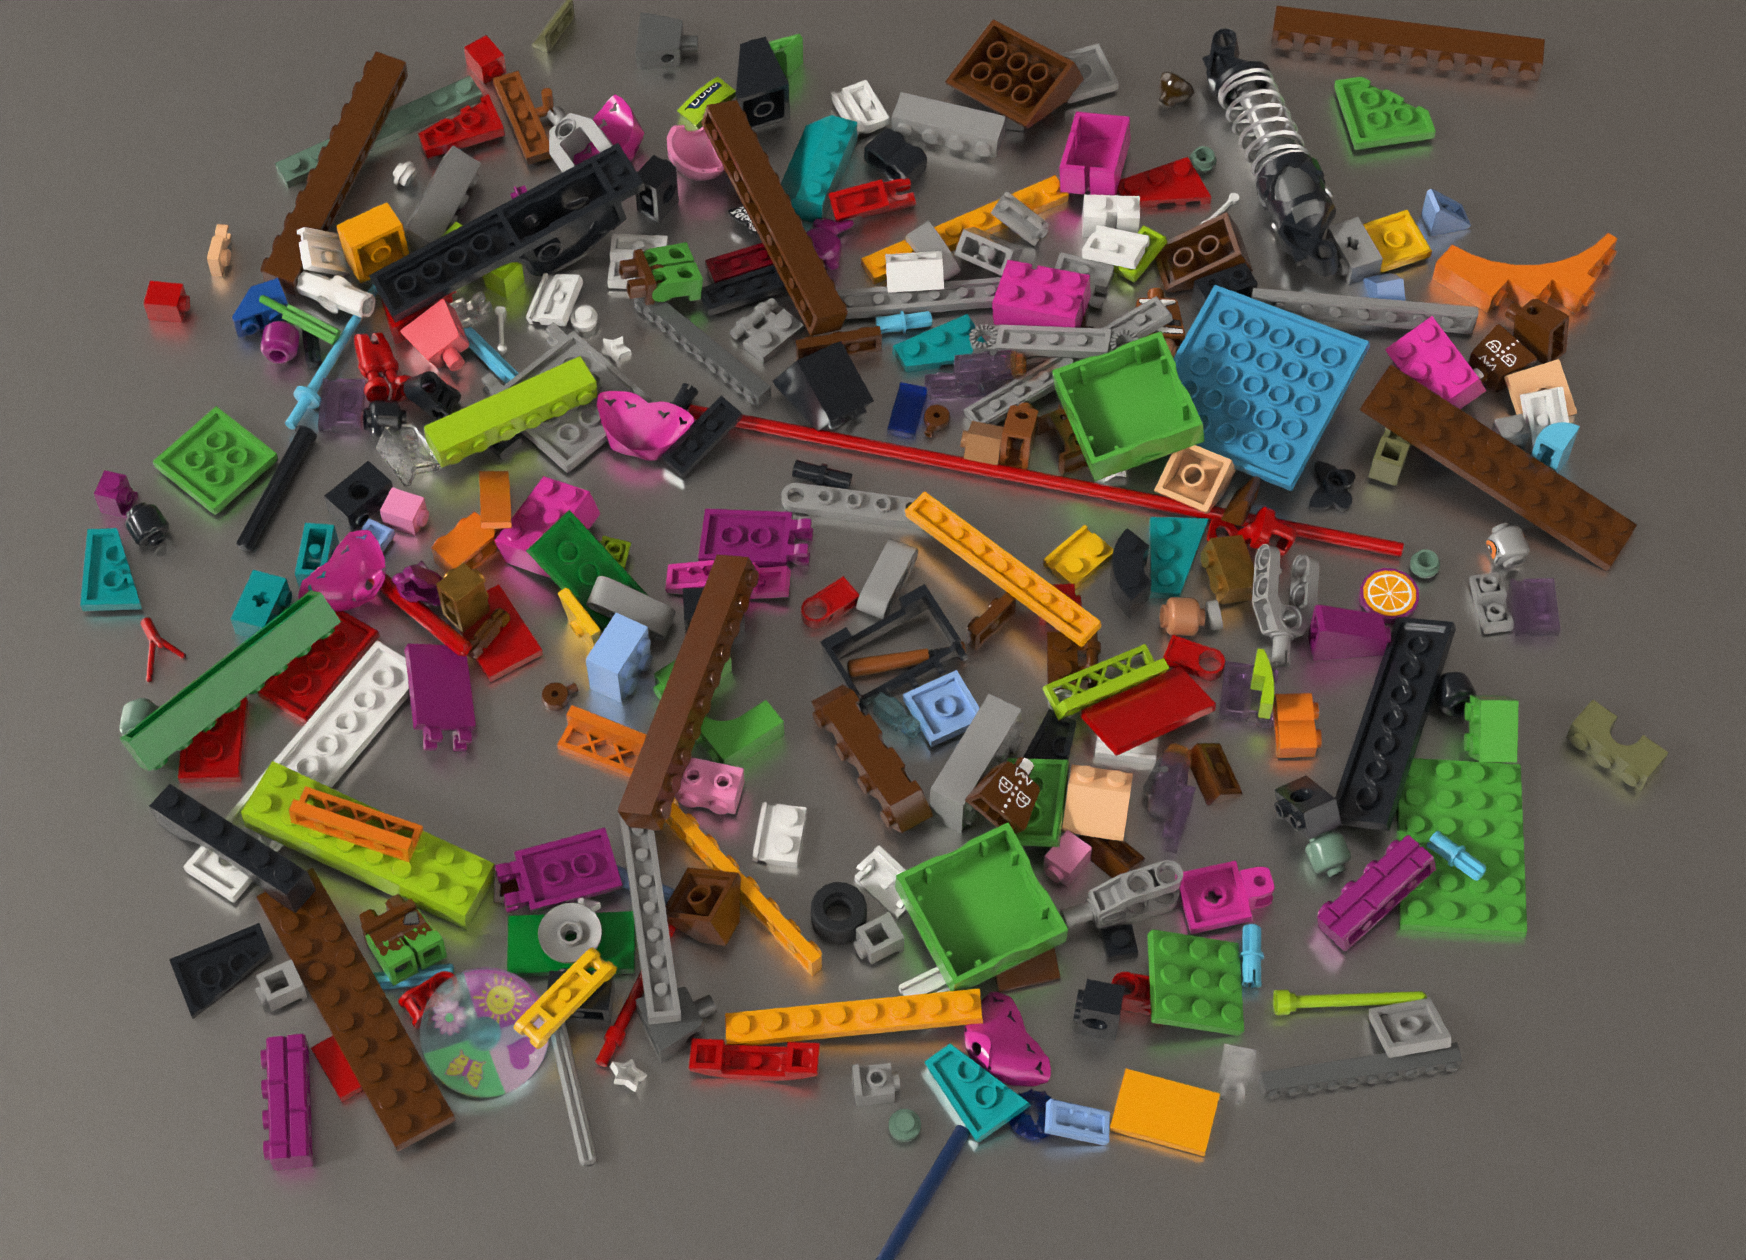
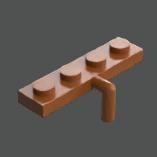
M519 71L493 78L494 87L527 164L530 165L552 158L549 154V140L539 119L547 116L549 110L554 113L552 109L554 107L552 90L544 88L541 91L543 106L534 108Z

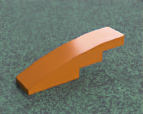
M479 471L481 528H512L509 472Z

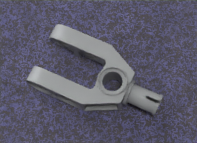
M560 106L552 108L556 113L555 116L551 110L548 111L547 117L554 125L549 130V154L562 172L575 166L572 159L573 156L583 151L590 142L594 144L599 152L613 146L605 133L591 118L573 113L566 115Z
M1263 544L1257 550L1255 556L1252 605L1262 635L1270 636L1273 639L1271 664L1286 667L1290 665L1291 641L1294 638L1303 636L1312 620L1314 607L1317 605L1319 562L1315 557L1300 554L1295 558L1291 568L1289 605H1284L1280 602V597H1278L1279 575H1282L1280 551L1275 546Z
M1164 860L1120 874L1089 890L1086 902L1060 909V915L1067 928L1092 920L1097 929L1133 924L1174 910L1178 903V888L1182 883L1183 869L1175 861ZM1164 870H1172L1176 873L1177 879L1171 883L1165 882L1160 878V873ZM1135 879H1141L1147 885L1133 890L1130 883ZM1168 893L1173 895V900L1169 903L1160 902L1156 898ZM1142 902L1144 904V909L1140 912H1132L1128 909V906Z

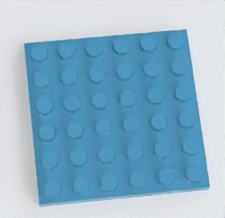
M1214 285L1173 358L1176 363L1178 377L1188 390L1203 423L1205 442L1199 443L1197 446L1232 460L1236 470L1254 477H1260L1264 481L1292 491L1370 348L1369 341Z

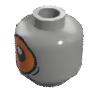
M1508 523L1492 528L1493 534L1487 538L1486 545L1494 564L1503 566L1504 569H1510L1524 563L1530 548L1523 530L1518 526L1509 527Z

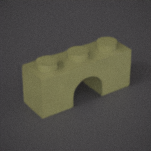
M1386 428L1375 452L1369 478L1397 486L1411 444Z
M1592 700L1572 722L1566 738L1571 741L1574 747L1584 750L1594 757L1602 767L1609 768L1618 774L1626 784L1635 786L1642 791L1663 767L1669 752L1645 735L1633 745L1617 743L1612 738L1611 732L1618 716L1595 700Z

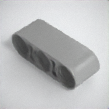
M891 538L887 541L859 595L856 606L857 610L880 619H884L889 615L914 567L918 556V548Z
M604 576L597 577L586 603L590 609L612 619L615 613H619L647 626L649 637L657 640H665L676 613L672 607Z

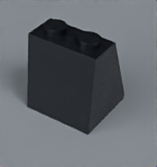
M766 36L740 44L735 96L741 109L745 111L752 130L790 119L789 83Z
M841 341L797 360L773 380L775 387L817 431L826 427L831 431L845 423L844 419L847 417H851L852 420L861 417L867 413L865 408L874 402Z

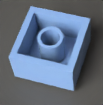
M619 613L614 614L586 658L590 689L620 703L623 702L627 694L631 695L634 692L638 683L637 678L642 671H647L653 658L650 651L651 640H649L647 626Z

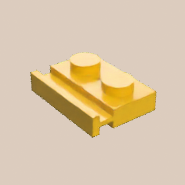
M1083 525L1043 559V566L1051 569L1052 574L1064 584H1075L1076 590L1112 559L1114 549L1097 534H1092L1086 525Z

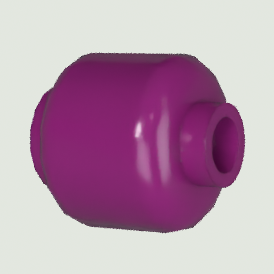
M286 321L269 323L263 330L260 346L261 352L269 361L276 364L291 361L297 355L300 334L292 324Z

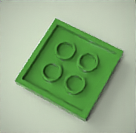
M216 406L153 460V463L157 470L211 513L217 515L279 459L276 452Z
M1152 929L1147 934L1151 1023L1235 1036L1244 1032L1239 943Z

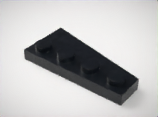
M1049 709L1023 757L1026 759H1061L1069 761L1077 721L1069 717L1058 720L1054 711Z

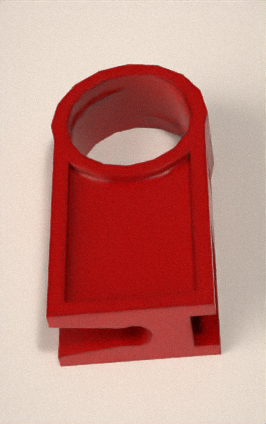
M843 576L802 603L801 619L809 628L820 629L825 627L831 621L857 606L859 594ZM813 606L822 607L827 612L819 619L809 618L805 614L806 610Z
M1172 635L1163 656L1169 668L1175 669L1181 666L1188 674L1206 681L1217 680L1224 672L1225 657L1221 651ZM1204 658H1213L1219 662L1221 667L1215 671H1207L1200 666L1199 661Z

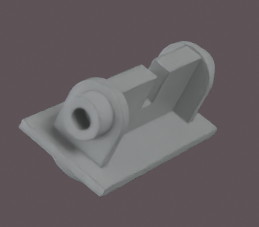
M1005 191L991 211L993 216L1033 247L1049 231V223L1007 191Z

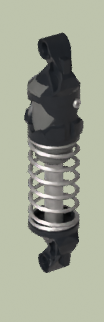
M1220 29L1213 35L1210 55L1202 58L1207 70L1210 94L1217 97L1222 108L1227 109L1226 118L1229 122L1233 123L1232 131L1235 135L1239 136L1238 144L1240 148L1245 149L1244 158L1247 162L1252 163L1251 172L1253 176H1256L1257 195L1263 208L1270 212L1274 222L1271 225L1278 232L1281 249L1287 254L1292 255L1297 267L1304 264L1320 276H1332L1339 268L1337 249L1334 243L1322 240V237L1336 215V208L1331 199L1333 192L1329 187H1325V175L1317 159L1312 158L1309 151L1304 148V140L1301 135L1297 134L1298 128L1295 122L1291 120V113L1285 107L1284 98L1278 93L1279 87L1274 81L1268 65L1261 61L1239 59L1240 53L1236 33L1231 29ZM1267 94L1273 95L1270 103H1264L1263 101ZM1271 107L1279 108L1277 116L1272 117L1268 110ZM1243 109L1244 111L1236 119L1231 116V110ZM1283 112L1285 113L1286 117H1281ZM1277 121L1286 122L1283 130H1277L1275 126ZM1250 123L1243 132L1238 131L1237 124ZM1289 125L1293 131H1287ZM1284 134L1291 135L1292 138L1290 139L1282 136ZM1256 135L1257 139L1252 141L1249 146L1244 144V137ZM1258 150L1255 160L1251 159L1250 151Z

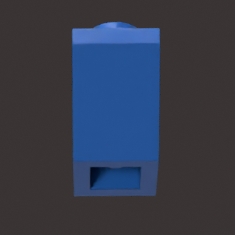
M278 278L250 287L232 316L238 338L255 334L274 321H286L282 319L283 314L259 302L260 296L265 295L286 307L288 306Z

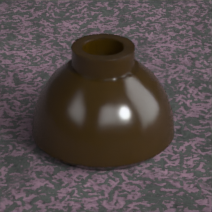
M1169 71L1162 73L1159 80V91L1161 94L1159 101L1162 104L1172 108L1174 104L1183 103L1195 93L1194 88L1185 79Z

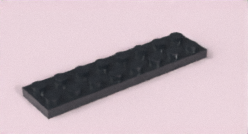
M1396 617L1391 632V642L1387 644L1335 796L1342 825L1390 831L1456 631L1454 622Z

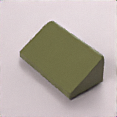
M566 0L532 43L533 48L545 53L550 52L575 18L573 0Z

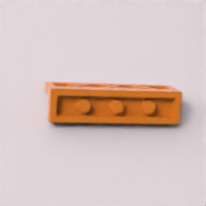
M571 705L566 714L568 726L557 744L558 749L631 777L634 768L625 766L623 758L632 755L639 756L647 734ZM575 731L585 735L588 743L575 746L568 743ZM607 744L614 748L616 754L602 757L597 755L595 748Z
M306 786L299 801L293 799L289 808L291 823L406 862H410L424 830L422 825ZM309 797L322 801L325 809L307 804ZM343 809L351 811L355 819L336 814V812ZM372 819L381 821L384 829L366 824L365 822ZM405 829L413 832V835L410 839L394 832Z

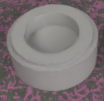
M1217 599L1207 601L1205 603V611L1210 629L1212 631L1223 629V621Z

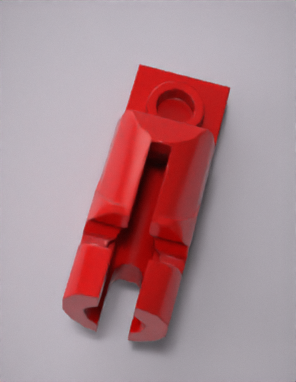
M880 179L828 193L835 222L857 216L866 218L915 206L914 192L902 195L897 194L911 190L910 179H896L884 183Z

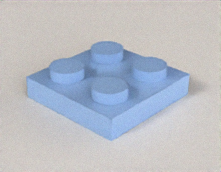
M957 670L903 694V701L931 747L966 732L980 709Z

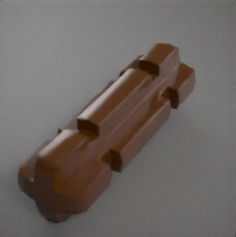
M497 608L491 614L492 619H487L473 637L475 639L469 640L472 649L467 656L474 660L483 653L482 648H487L501 630L499 628H504L510 621L509 614L502 608Z

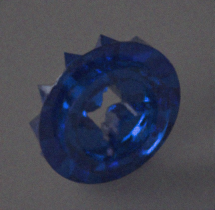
M1031 1088L1027 1092H1019V1096L1031 1105L1034 1103L1037 1111L1044 1114H1039L1037 1125H1034L1031 1115L1025 1114L1030 1112L1031 1106H1029L1009 1121L1012 1129L1021 1137L1030 1140H1039L1051 1135L1045 1133L1046 1102L1053 1098L1047 1095L1045 1090L1040 1092L1034 1091Z

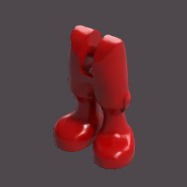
M382 332L373 333L371 341L366 333L356 334L354 336V345L359 362L358 368L361 374L368 380L364 386L367 400L369 402L388 400V397L390 400H395L398 403L407 400L408 398L404 393V384L412 376L397 375L399 363L395 359Z

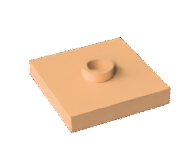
M1559 359L1504 377L1517 415L1523 414L1521 394L1556 387H1563L1568 417L1577 414Z

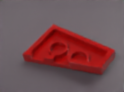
M489 94L482 97L481 103L471 108L468 105L460 109L461 114L453 119L444 118L418 133L419 141L427 159L447 153L452 146L462 149L505 136L503 124Z
M1188 157L1120 179L1116 193L1118 196H1140V208L1157 207L1160 203H1175L1176 206L1186 205V202L1200 201L1201 204H1211L1212 198Z

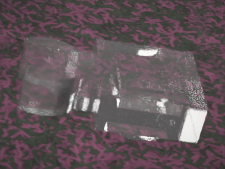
M483 291L475 293L469 302H466L461 297L450 303L457 312L463 328H468L478 323L477 315H487L493 310L490 301L483 305L479 304L485 301Z
M1224 1044L1218 1078L1226 1079V1081L1223 1082L1220 1088V1100L1224 1101L1228 1090H1234L1238 1095L1237 1103L1241 1104L1245 1094L1242 1083L1250 1085L1256 1050Z

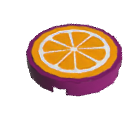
M1382 568L1371 572L1364 578L1359 590V603L1361 607H1364L1369 613L1383 615L1385 624H1394L1396 617H1411L1419 602V589L1415 581L1409 575L1397 569Z

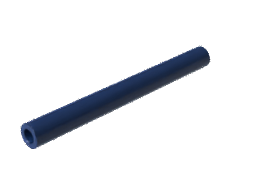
M962 1125L955 1127L875 1260L896 1259L971 1133L966 1127Z

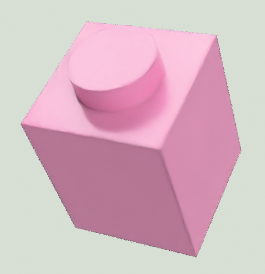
M393 487L380 509L383 525L413 536L417 535L420 527L426 525L429 518V511L426 508L424 497Z
M1067 830L1060 838V846L1052 847L1045 855L1043 870L1052 881L1056 883L1061 882L1069 887L1090 862L1092 847Z

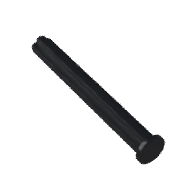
M303 425L296 426V434L236 542V545L242 551L250 552L253 550L311 441L317 439V434L312 429Z

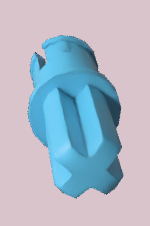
M900 311V314L875 317L876 326H880L881 334L901 331L905 334L907 329L930 327L932 325V315L929 311L904 314L903 311Z
M1439 830L1429 839L1431 842L1427 843V847L1447 860L1450 867L1456 866L1475 881L1481 879L1485 874L1486 866L1466 852L1465 846H1458Z
M1247 924L1242 929V952L1239 954V957L1242 960L1241 985L1246 988L1248 983H1250V988L1262 986L1261 961L1264 960V953L1261 952V927L1257 926V924Z

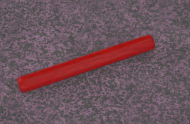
M385 573V580L379 591L458 656H467L472 649L471 643L419 600L417 602H409L403 599L397 591V586L392 582V578ZM368 579V581L374 586V580Z

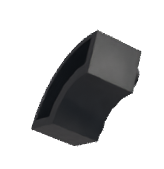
M1127 528L1118 538L1113 550L1110 588L1115 602L1122 612L1130 618L1149 600L1152 581L1143 569L1147 564L1149 545Z

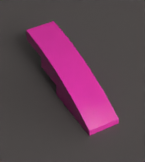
M714 560L668 564L665 591L667 593L683 595L684 588H703ZM752 562L759 573V580L757 586L752 591L750 599L789 597L791 571L788 566L759 568L756 562Z

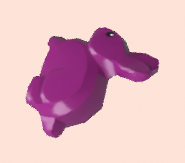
M828 218L816 219L812 225L813 229L806 232L813 241L816 253L822 258L826 271L828 269H838L842 245L837 234H841L854 225L853 220L846 219L835 222Z
M422 560L417 565L405 567L401 573L393 576L392 582L397 586V591L403 599L409 602L420 600L434 606H441L436 584L443 577L429 569Z

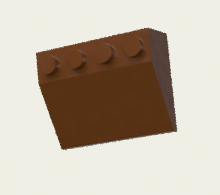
M993 19L945 83L1029 129L1068 101L1084 78L1075 62Z

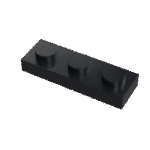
M771 265L702 287L701 301L708 316H712L787 292V289L775 266Z
M721 395L662 455V460L681 477L685 478L743 418V414Z

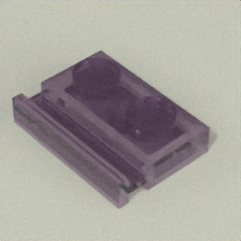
M323 378L318 419L319 433H324V430H332V433H361L365 402V379L336 378V381H328V378Z
M1554 578L1524 579V581L1510 579L1509 590L1515 636H1520V634H1528V636H1559L1560 623Z

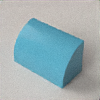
M1560 422L1545 427L1537 436L1531 456L1559 473L1569 459L1580 426Z

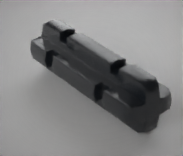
M302 329L307 367H320L322 360L319 338Z

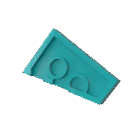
M966 314L893 345L892 352L905 373L940 369L941 365L958 363V366L969 365V356L973 352L969 334L972 333L971 330L975 329L976 326L969 315ZM982 336L979 337L978 340H977L979 343H980V342H982V344H983V342L986 343V341L984 340V338H983Z
M1150 517V580L1152 581L1150 598L1169 599L1171 597H1181L1203 534L1206 531L1209 518Z
M117 528L87 529L80 601L82 611L142 609Z
M948 1044L924 1062L978 1143L1031 1106L1029 1102L952 1044Z

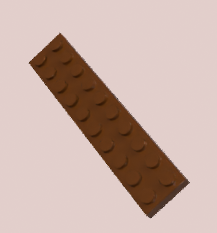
M1391 364L1359 409L1606 572L1612 566L1637 526L1630 519Z
M312 867L307 872L316 891L296 913L271 898L266 892L256 897L287 955L292 959L301 980L335 1038L396 1151L399 1152L451 1124L456 1119Z

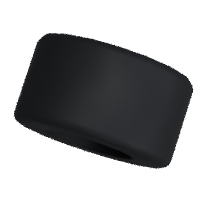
M833 882L824 885L815 893L811 901V923L814 932L822 940L831 944L852 942L856 939V928L866 924L867 903L864 895L857 887L845 882ZM834 906H844L850 909L851 916L845 920L837 921L827 916V910Z

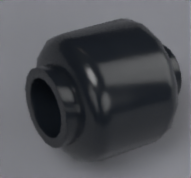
M395 400L371 401L368 408H364V430H368L372 437H397L400 434L401 427H406L407 425L406 410H401L399 403Z
M146 502L134 506L126 513L127 519L124 526L137 545H150L153 548L166 540L165 534L169 530V523L156 505H147Z
M1447 672L1441 675L1434 698L1445 715L1461 717L1465 715V704L1470 703V695L1477 694L1470 679L1464 673Z

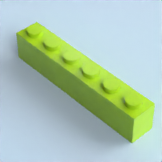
M581 356L576 357L424 426L426 442L441 468L450 464H457L469 455L483 452L491 445L502 440H509L526 429L536 428L542 422L553 417L562 416L568 410L579 405L590 403L594 398L598 397L596 380Z

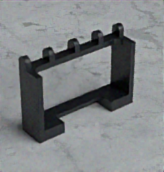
M925 584L899 598L900 610L852 636L847 627L820 641L826 659L841 683L852 689L860 699L858 705L865 715L869 714L866 705L883 697L887 704L892 702L893 700L889 693L909 682L912 689L919 687L915 678L935 668L938 674L941 675L945 672L942 663L956 655L963 662L969 659L962 647L960 637ZM929 609L951 643V646L872 691L860 695L840 663L839 658Z

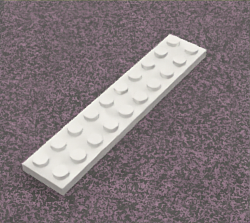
M376 641L274 762L332 788L410 695L406 658L381 642ZM263 773L224 819L278 852L283 844L246 828L241 814L242 809L263 777ZM200 846L183 866L188 874L233 903L237 901L253 882L234 865L203 846Z

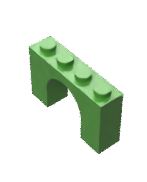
M731 657L724 665L721 678L732 672ZM676 660L654 673L655 686L653 690L659 700H661ZM765 700L733 720L717 721L705 716L701 726L700 737L696 740L695 744L703 746L709 761L737 767L784 736V721Z

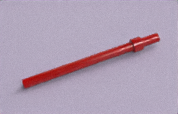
M668 924L671 940L676 928ZM641 971L614 1025L609 1026L603 1038L605 1043L595 1060L602 1067H607L616 1047L622 1045L626 1037L624 1031L637 1008L636 999L641 998L644 994Z

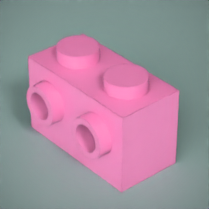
M691 757L690 763L686 766L681 778L680 790L675 794V798L685 807L695 808L698 806L710 809L717 814H736L745 783L744 768Z

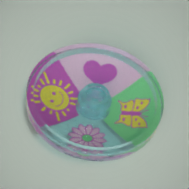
M497 968L469 969L446 980L430 997L420 1022V1046L424 1059L432 1073L448 1088L470 1097H498L521 1087L538 1070L549 1045L548 1040L542 1048L536 1049L530 1043L529 1037L525 1034L520 1035L513 1029L516 1021L540 998L539 995L522 978ZM538 1018L533 1025L539 1029L544 1022Z

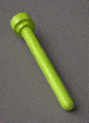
M1288 989L1274 990L1273 1006L1275 1015H1290V1012H1295L1296 1008L1392 1005L1427 999V996L1422 991L1295 995L1294 992H1289Z

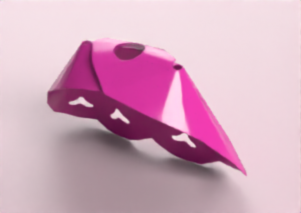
M615 94L594 116L593 121L600 126L603 124L602 120L605 119L607 125L600 129L613 145L619 143L629 161L632 162L643 140L644 131L629 105L623 98ZM617 103V111L610 112L614 108V104ZM590 142L583 151L574 155L573 163L577 165L600 152ZM591 145L592 153L583 154L588 150V146Z
M605 391L598 394L597 408L610 447L614 451L627 456H634L647 461H657L695 421L689 412L669 402L648 403L639 395L627 391ZM607 399L611 401L615 399L616 402L612 403V405L609 406L608 403L604 400ZM625 401H628L629 404H636V407L628 409ZM658 411L663 413L670 412V414L663 418ZM681 417L683 421H687V424L680 426L679 418Z
M369 530L349 532L336 547L330 560L318 567L309 577L302 580L298 599L309 591V585H311L313 591L322 593L334 611L354 609L374 599L385 580V572H383L385 557L378 540ZM364 535H367L365 540L361 538H356L358 536L363 537ZM348 545L349 551L341 555V553L346 549V546ZM324 571H326L324 578L316 579L317 577L321 576ZM373 579L375 582L374 586L367 590L365 586L366 581Z
M996 991L990 992L981 1000L983 1023L969 1024L964 1028L965 1046L969 1058L999 1081L1008 1085L1034 1087L1047 1083L1051 1076L1050 1060L1038 1043L1026 1032L1023 1018L1015 1002L1005 994ZM993 997H996L997 1000H1003V1002H994ZM1010 1011L1012 1012V1017L1014 1018L1015 1022H1013L1010 1018L1007 1017ZM975 1042L981 1045V1053L979 1055H976L973 1050V1043ZM1027 1044L1030 1045V1049L1033 1050L1035 1054L1033 1052L1027 1051ZM1039 1062L1042 1063L1041 1070L1043 1074H1041L1038 1070L1035 1069L1039 1065Z

